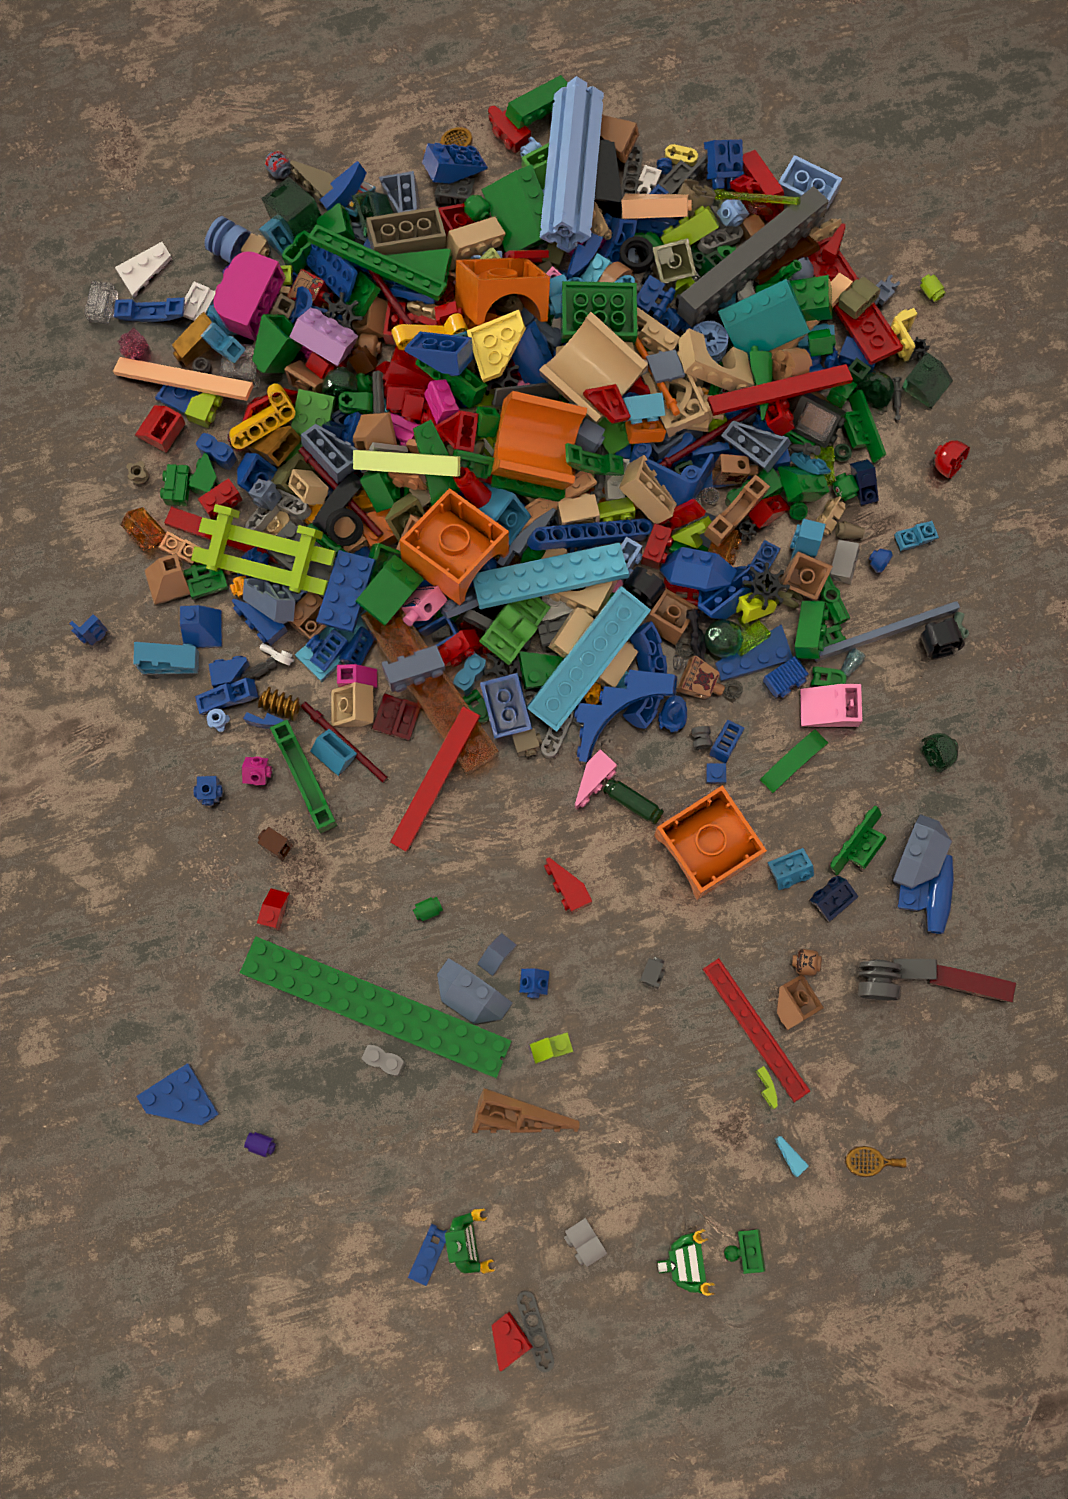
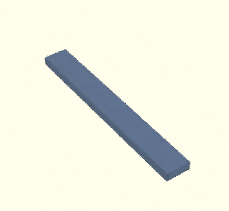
M958 601L829 645L824 647V651L820 653V659H815V661H821L955 614L960 606Z

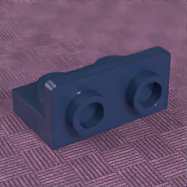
M836 876L831 878L825 887L817 890L810 899V902L816 905L825 919L830 922L859 896L847 879Z

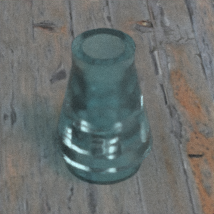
M853 648L851 651L849 650L840 670L849 677L865 662L864 658L866 655L856 648Z

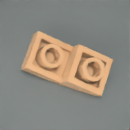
M167 531L158 548L170 555L177 553L181 560L193 565L194 561H191L194 546H199Z

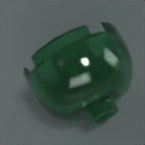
M337 367L331 370L323 379L322 393L324 392L325 395L336 397L335 400H339V395L343 392H350V390L352 392H359L357 377L345 367Z
M872 371L859 382L856 391L862 389L866 401L873 403L874 408H883L888 406L893 398L895 386L892 378L886 373Z
M726 619L711 623L706 629L704 637L707 649L715 656L721 658L735 655L743 643L741 627L737 623Z
M934 733L922 739L924 746L921 749L924 758L930 767L934 765L937 768L936 772H943L956 763L958 759V743L956 740L945 733Z

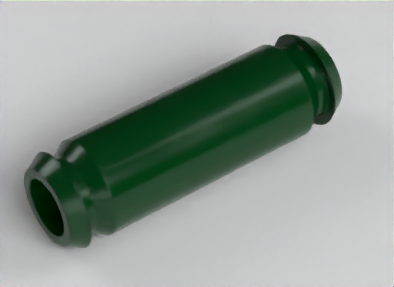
M610 778L603 789L604 794L607 793L611 799L644 820L653 822L652 824H657L664 813L663 808L659 809L657 804L621 781H615V778Z

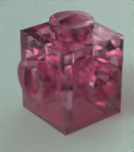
M132 328L128 333H124L117 341L121 354L125 358L129 357L134 360L142 357L145 351L150 348L146 339L135 328Z

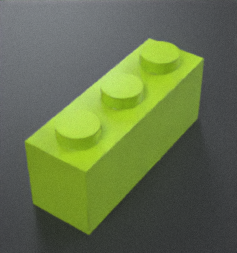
M700 206L691 217H683L675 227L671 225L664 229L661 239L664 244L688 238L691 245L719 228V223L709 206L705 208Z

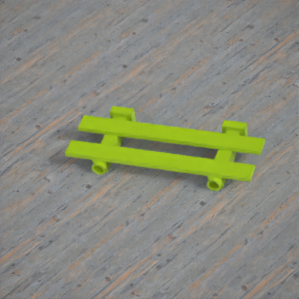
M217 504L214 507V512L218 513L217 520L202 517L198 532L212 535L209 550L194 546L191 561L207 565L206 568L217 571L218 568L289 586V590L300 593L301 590L325 595L328 581L307 575L310 561L333 566L336 551L315 546L316 538L321 540L323 532L298 525L297 533L301 534L300 542L231 525L233 518H239L240 511ZM227 540L295 556L292 571L224 554Z

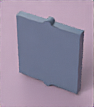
M675 349L666 352L659 351L657 354L646 356L655 384L665 381L672 382L674 379L685 377Z

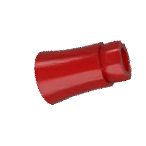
M460 467V476H453L457 487L461 490L466 500L476 508L485 506L491 499L492 491L469 468Z

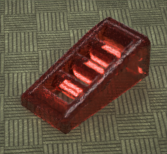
M741 196V202L749 213L773 215V210L759 196Z

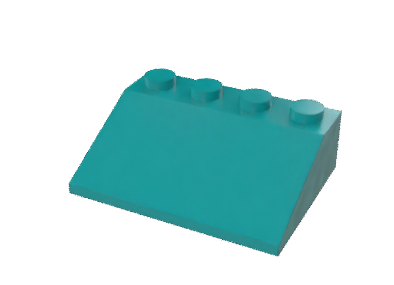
M787 279L718 311L734 347L746 352L749 360V352H751L752 346H758L759 351L769 352L810 333L791 283Z

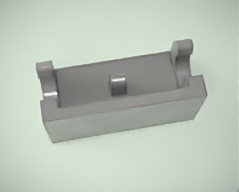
M844 540L838 541L832 563L833 567L830 571V576L833 577L832 580L851 585L860 552L859 543Z

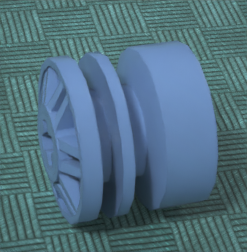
M220 216L209 227L204 246L207 251L217 256L221 255L222 259L231 263L233 258L241 253L240 250L251 232L240 225H235V222L226 217Z
M715 321L699 323L693 330L704 334L707 351L711 358L719 364L726 355L728 345L727 331L721 324Z

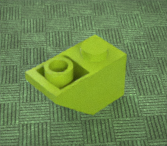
M202 393L192 397L185 412L187 420L209 428L210 423H213L215 420L217 408L222 405L223 396Z

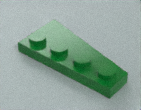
M431 419L413 428L420 454L449 456ZM425 474L431 506L449 488L456 493L461 491L457 487L453 476Z
M520 651L518 657L524 689L541 688L564 658L561 656Z

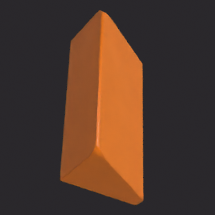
M660 419L652 422L642 420V423L631 424V421L625 422L629 444L662 442L664 440L666 429Z

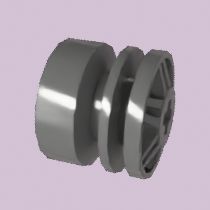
M870 960L859 963V968L868 970L859 972V976L868 978V981L858 983V997L874 1000H900L901 986L893 984L892 980L901 979V975L892 972L902 971L901 964L887 960Z

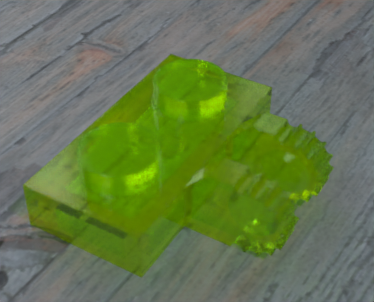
M742 616L738 618L739 624L745 629L742 632L734 623L729 624V629L735 635V637L729 640V645L740 657L771 636L770 631L759 620L750 626L749 623L744 624L742 622Z

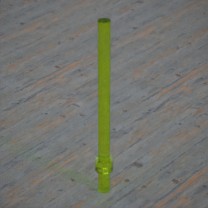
M724 189L713 190L716 193L715 200L735 199L800 205L801 202L800 197L730 192Z

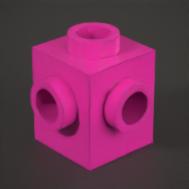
M258 756L245 757L242 765V783L266 785L267 779L271 778L272 766H269L268 758Z

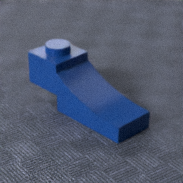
M244 678L232 684L225 683L199 694L195 698L199 714L205 715L213 709H221L249 702L258 698L255 681Z

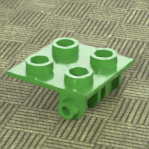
M604 417L597 424L605 429L602 435L605 437L602 444L608 453L615 454L630 445L624 421L612 424Z

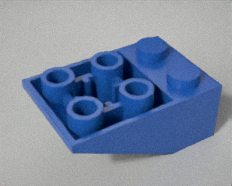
M427 143L422 161L432 181L436 183L450 184L488 168L476 147L458 146L456 144Z

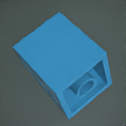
M483 482L492 491V496L485 506L478 509L509 531V545H511L531 518V515L514 493L491 487L490 484Z

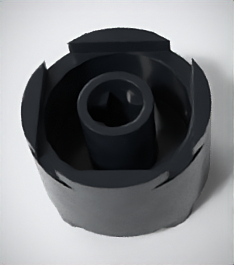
M636 567L622 587L649 609H652L665 591L666 586L654 573L650 576L646 573L647 569Z
M954 618L945 619L937 624L936 622H931L925 626L926 630L920 635L928 657L932 656L933 659L952 655V650L958 648L959 651L965 645Z

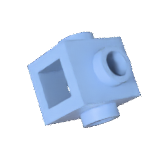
M728 199L721 204L717 214L722 224L736 227L743 222V219L749 215V212L741 200Z

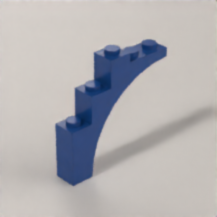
M629 670V674L625 676V686H627V689L604 686V690L600 692L599 699L602 705L579 703V707L575 709V719H577L578 723L584 724V727L580 729L581 746H578L577 750L579 761L587 763L591 759L599 735L608 722L620 711L645 698L675 696L678 677L674 674Z

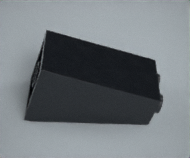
M603 139L599 143L594 202L602 210L603 217L608 213L612 218H621L622 192L615 142Z

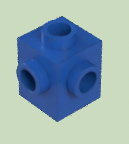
M197 776V786H194V797L204 806L220 803V797L223 796V788L220 785L219 778L217 776Z
M535 968L521 969L519 993L527 994L528 998H539V995H547L549 971Z

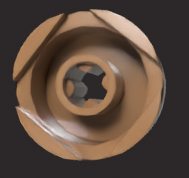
M799 347L778 350L772 358L773 378L777 381L809 373L812 360L807 350Z

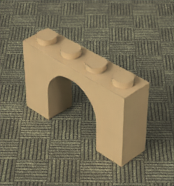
M689 328L678 340L684 373L730 392L754 386L749 358L746 352L732 347L722 358V367L709 355L704 334Z
M564 548L548 549L542 559L568 554V551ZM618 580L588 586L580 591L568 590L549 594V597L556 602L562 601L566 603L571 609L583 608L588 611L591 617H597L606 605Z
M579 607L571 611L548 647L561 657H566L593 622L594 618L589 615L587 610ZM630 642L624 644L596 682L598 684L600 683L602 687L617 686L638 653L634 649V645Z

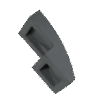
M894 959V963L902 965V971L894 972L900 974L901 979L937 980L936 959Z

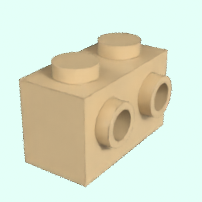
M653 318L649 319L639 334V339L643 346L655 354L659 353V351L676 350L679 345L678 340L681 338Z
M292 470L288 487L304 503L312 506L316 504L323 505L328 495L329 487L313 471Z

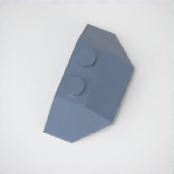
M921 814L919 815L893 882L912 889L939 875L952 842L939 821Z
M449 958L437 974L441 1001L473 1024L502 1020L513 1004L496 989Z

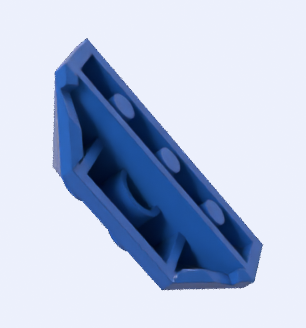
M681 547L667 555L665 563L660 568V573L672 585L701 591H711L722 587H731L737 575V570L719 554Z
M753 563L747 566L734 567L737 570V575L731 587H722L711 591L699 590L698 608L711 618H729L736 612L739 597L752 592L750 588L741 587L743 580H753L752 576L747 573L749 568L752 566L759 573H762L763 570Z

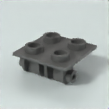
M466 177L450 184L438 183L434 194L435 201L448 204L449 198V204H452V198H454V205H457V200L458 204L465 203L466 199L472 194L475 178Z

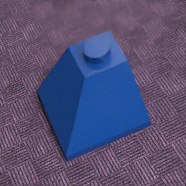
M246 453L237 468L238 485L249 493L258 479L271 481L278 469L259 454Z
M200 605L180 606V627L183 644H192L196 648L222 647V610Z

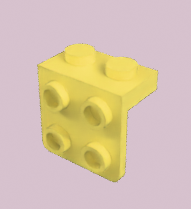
M915 308L902 310L894 317L890 326L903 345V350L897 354L905 362L909 361L915 349V344L907 332L911 329L917 316Z

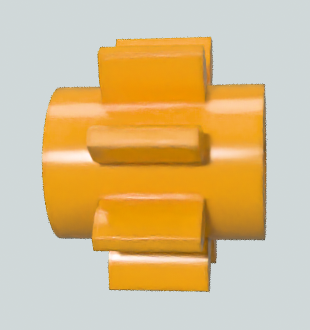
M246 576L234 578V584L230 585L232 594L234 596L237 595L239 599L243 598L244 578H247Z
M594 683L583 697L586 704L596 705L600 702V692L604 690L601 689L600 683Z

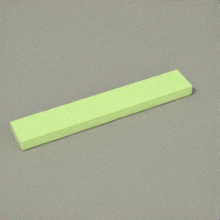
M353 450V469L458 477L460 476V456Z

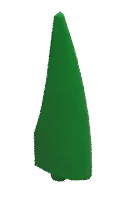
M752 346L749 353L755 386L772 382V353L759 351L758 346ZM769 403L760 405L761 421L765 419Z

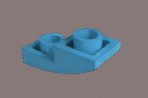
M803 452L792 453L790 456L791 461L795 465L809 473L819 475L831 472L822 459H811L809 455H804Z
M933 521L916 524L913 528L897 531L894 534L900 551L911 549L939 538Z

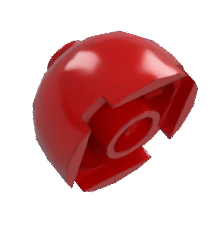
M957 440L946 442L943 446L939 445L934 453L936 455L935 467L945 477L952 478L962 467L961 462L963 459H967L970 447Z

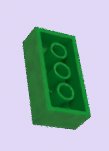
M829 275L790 281L806 321L832 319V286ZM777 283L757 285L756 293Z

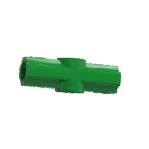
M829 575L820 592L821 601H825V606L829 609V615L834 625H841L850 620V616L840 597L839 589L835 587ZM832 594L835 597V599L830 600L826 597V595Z

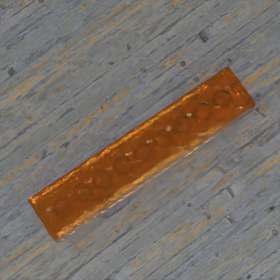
M402 608L397 611L385 626L369 612H365L361 615V620L390 663L398 661L397 658L400 656L406 658L413 655L416 651L428 648L413 625L408 626L403 621L406 614ZM445 671L438 677L433 678L430 676L426 678L421 684L414 685L413 683L407 686V689L444 742L462 707L470 708ZM479 721L457 759V763L466 776L499 755L498 749Z

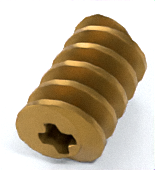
M268 687L262 693L258 702V708L263 706L265 711L270 709V712L273 714L276 712L279 716L284 714L285 718L289 719L291 717L292 721H295L298 717L301 707L298 697L295 701H292V695H289L286 699L285 692L278 696V690L276 689L271 693V687Z

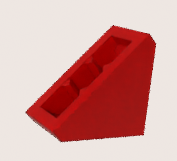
M458 411L436 425L435 428L454 449L473 452L479 414Z

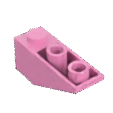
M601 749L586 764L575 802L576 809L580 806L582 808L585 807L590 801L589 797L593 793L597 794L603 788L602 783L606 779L613 778L617 773L615 771L617 764Z

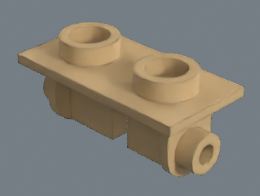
M594 202L592 227L590 229L592 233L609 240L612 237V231L609 230L602 210Z
M831 218L829 221L821 224V228H813L809 236L816 242L830 236L832 237L840 224H842L841 219Z
M422 301L407 303V309L412 314L417 316L423 315L436 320L434 307H437V305H428Z
M841 497L829 499L824 506V512L816 519V522L826 524L823 533L826 536L832 533L837 524L832 518L834 517L839 520L846 509V504L840 501Z

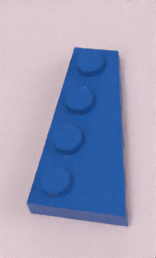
M782 624L716 662L715 667L720 673V682L778 666L793 658Z

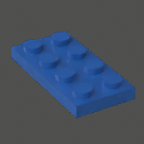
M338 551L316 620L318 624L354 633L362 608L355 601L370 583L376 564L375 559Z

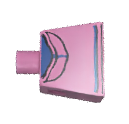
M438 586L418 587L402 606V610L406 614L403 621L408 626H412L415 621H427L448 600Z

